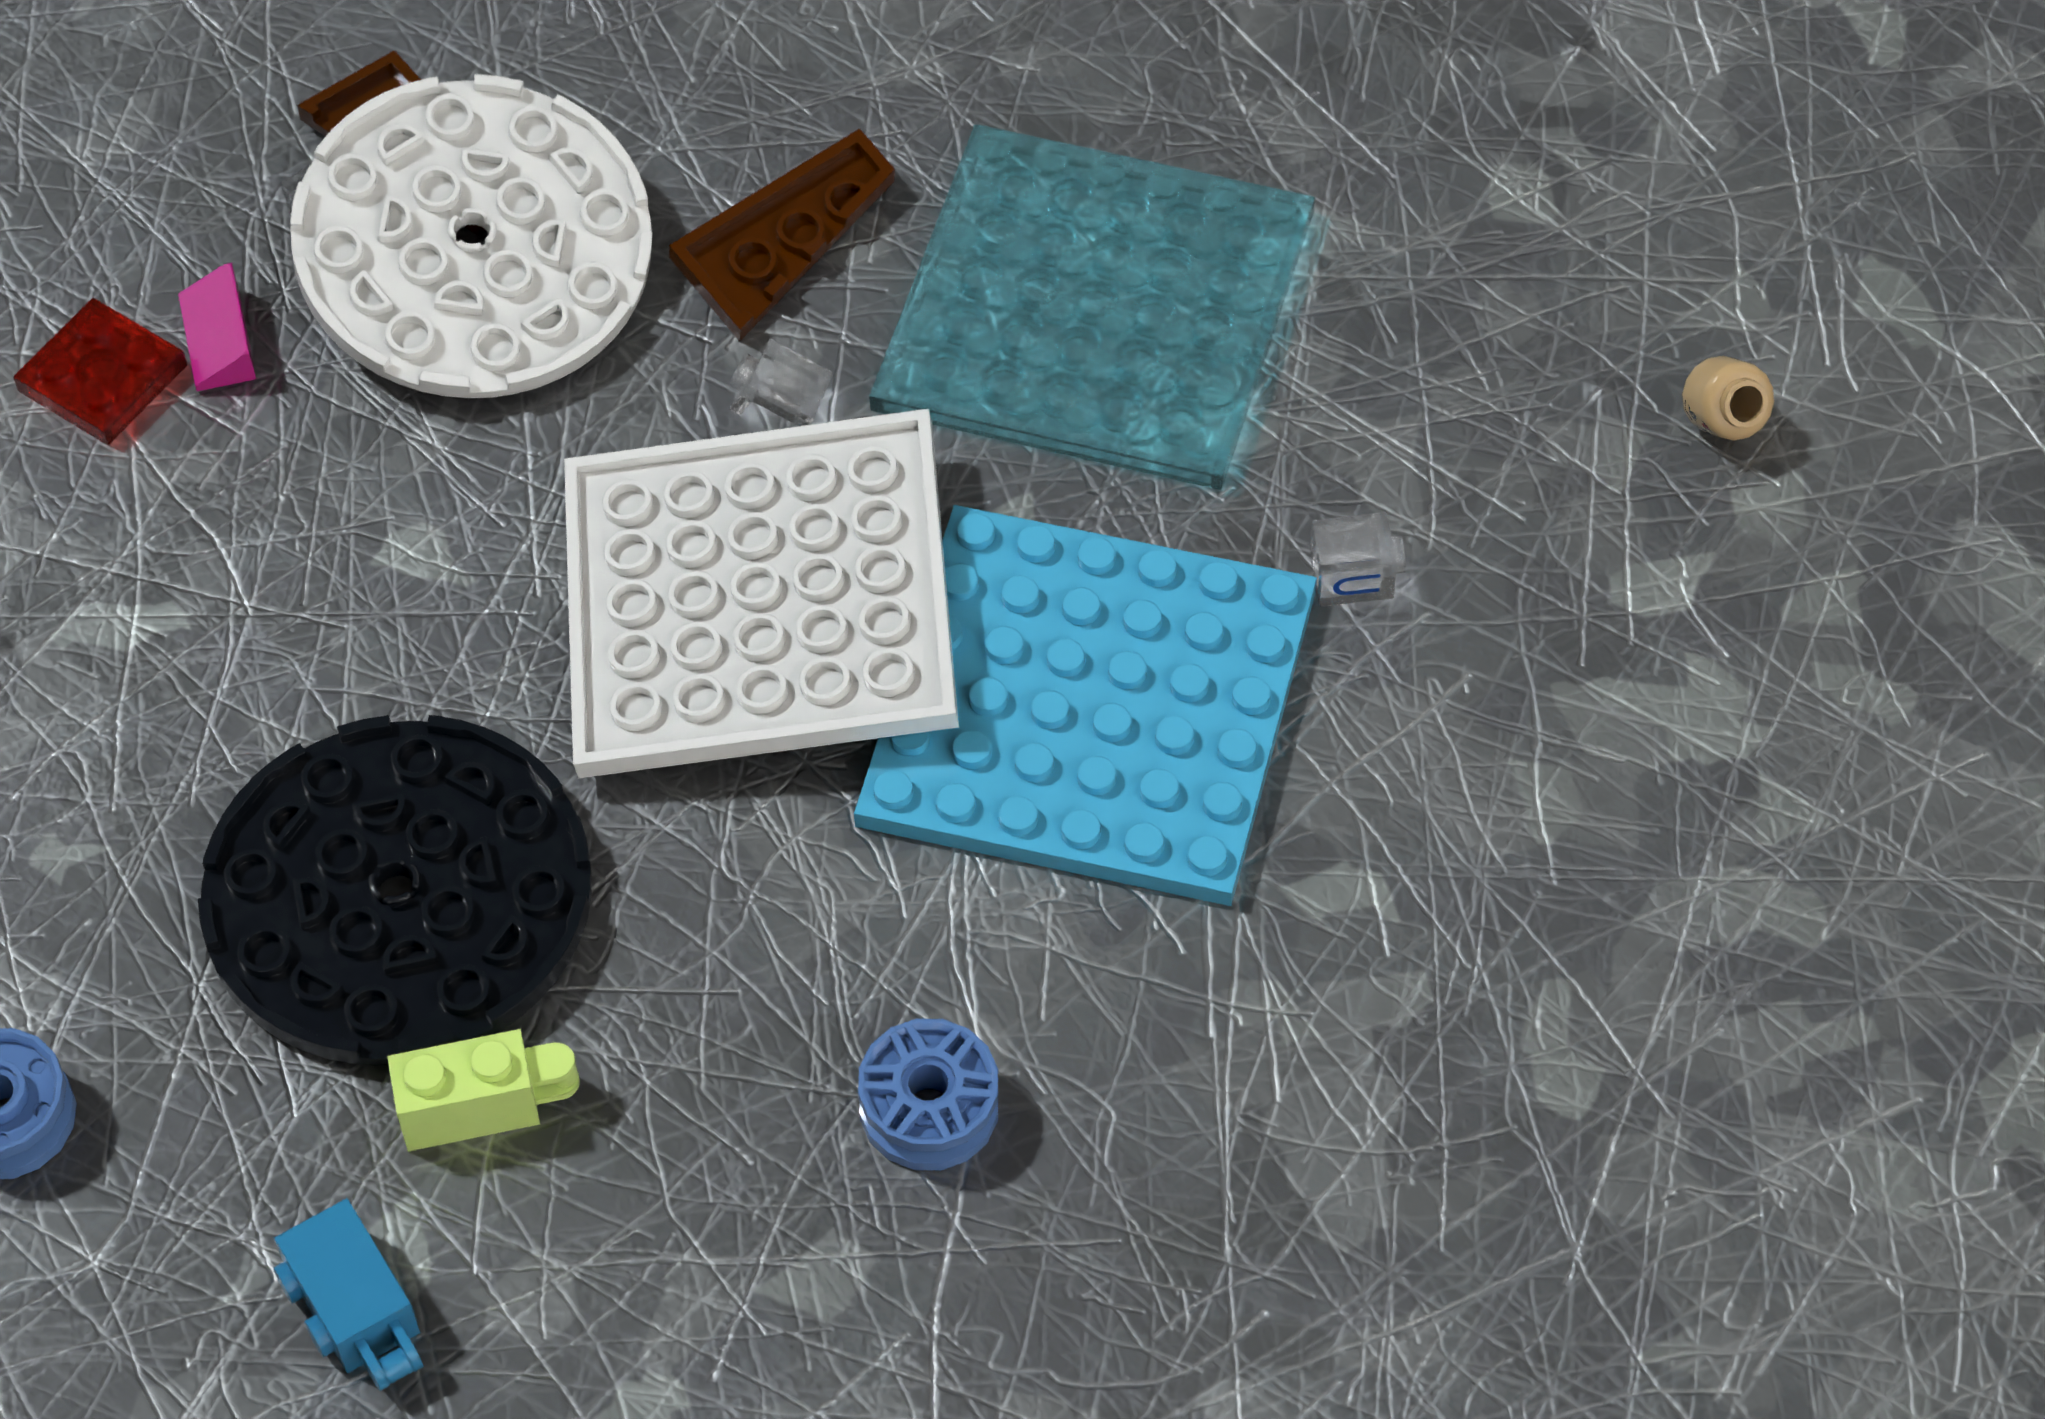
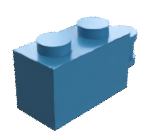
M348 1198L274 1237L283 1262L273 1267V1271L289 1301L293 1304L303 1298L313 1316L305 1320L304 1324L323 1358L335 1352L346 1373L364 1365L379 1391L389 1387L390 1384L404 1376L423 1368V1363L410 1338L420 1333L412 1305ZM398 1346V1349L390 1352L389 1354L381 1357L378 1360L376 1359V1357Z

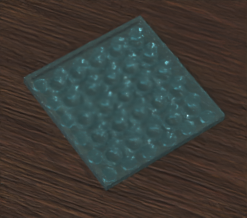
M974 124L869 395L870 411L892 414L929 409L932 425L1222 490L1314 213L1315 197Z

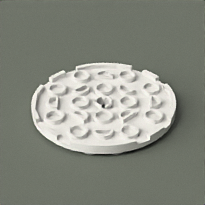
M474 74V80L439 83L437 77L407 83L386 91L348 114L327 134L314 151L315 158L307 169L302 182H298L290 221L291 250L296 278L312 315L325 333L355 361L379 376L420 392L446 397L492 398L518 394L557 381L581 368L615 339L634 312L646 285L652 248L651 218L645 187L629 154L617 138L586 110L557 94L555 99L545 94L523 88V81ZM466 225H478L483 227L489 235L485 239V244L481 245L480 243L471 244L462 240L457 241L456 233L461 227Z

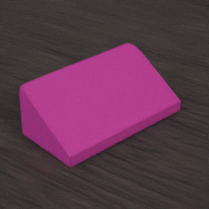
M227 263L178 293L197 392L256 379L239 287L232 263Z

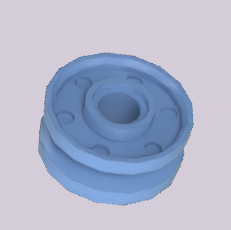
M914 1019L889 1028L870 1045L859 1067L858 1099L860 1102V1121L869 1142L889 1161L912 1170L942 1171L967 1162L988 1143L998 1122V1068L988 1046L970 1029L945 1019ZM923 1089H936L943 1093L940 1098L934 1100H922L914 1096Z
M0 1028V1100L10 1098L4 1106L0 1107V1179H15L40 1169L62 1150L74 1128L77 1102L70 1082L62 1071L56 1054L39 1037L15 1028Z

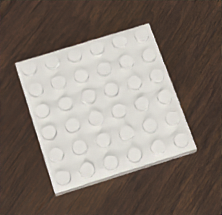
M929 409L564 459L573 766L578 778L959 728L933 426Z

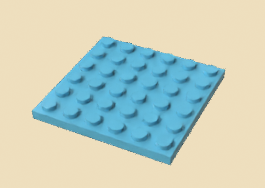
M954 505L943 537V551L959 728L878 738L854 811L855 827L1232 906L1316 594L1317 577Z

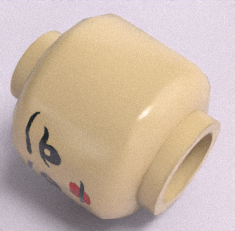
M1727 356L1708 358L1695 366L1687 377L1682 392L1683 409L1692 424L1705 433L1733 441L1749 438L1760 431L1770 418L1774 405L1773 386L1766 373L1754 364Z

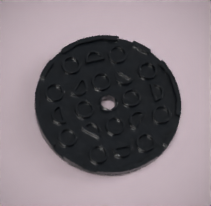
M389 715L373 717L337 726L338 734L315 742L306 748H303L299 743L276 757L254 775L232 800L211 835L202 863L205 871L201 885V898L198 899L199 919L209 956L219 979L229 995L252 1020L281 1041L302 1051L331 1060L352 1064L388 1065L387 1056L478 1038L502 1031L522 1017L543 998L559 979L572 959L587 922L592 896V869L586 835L580 816H577L572 803L563 792L562 784L558 778L532 753L506 736L480 725L436 715H429L428 722H391ZM404 876L413 881L411 893L406 891L398 896H386L384 899L381 897L379 888L387 879Z

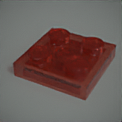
M92 298L13 376V379L20 393L109 446L187 366L184 351L97 299Z

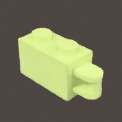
M521 1029L387 1056L396 1113L408 1152L540 1125L537 1105L567 1099L578 1090L580 1084L575 1056L569 1046L554 1042L525 1048Z

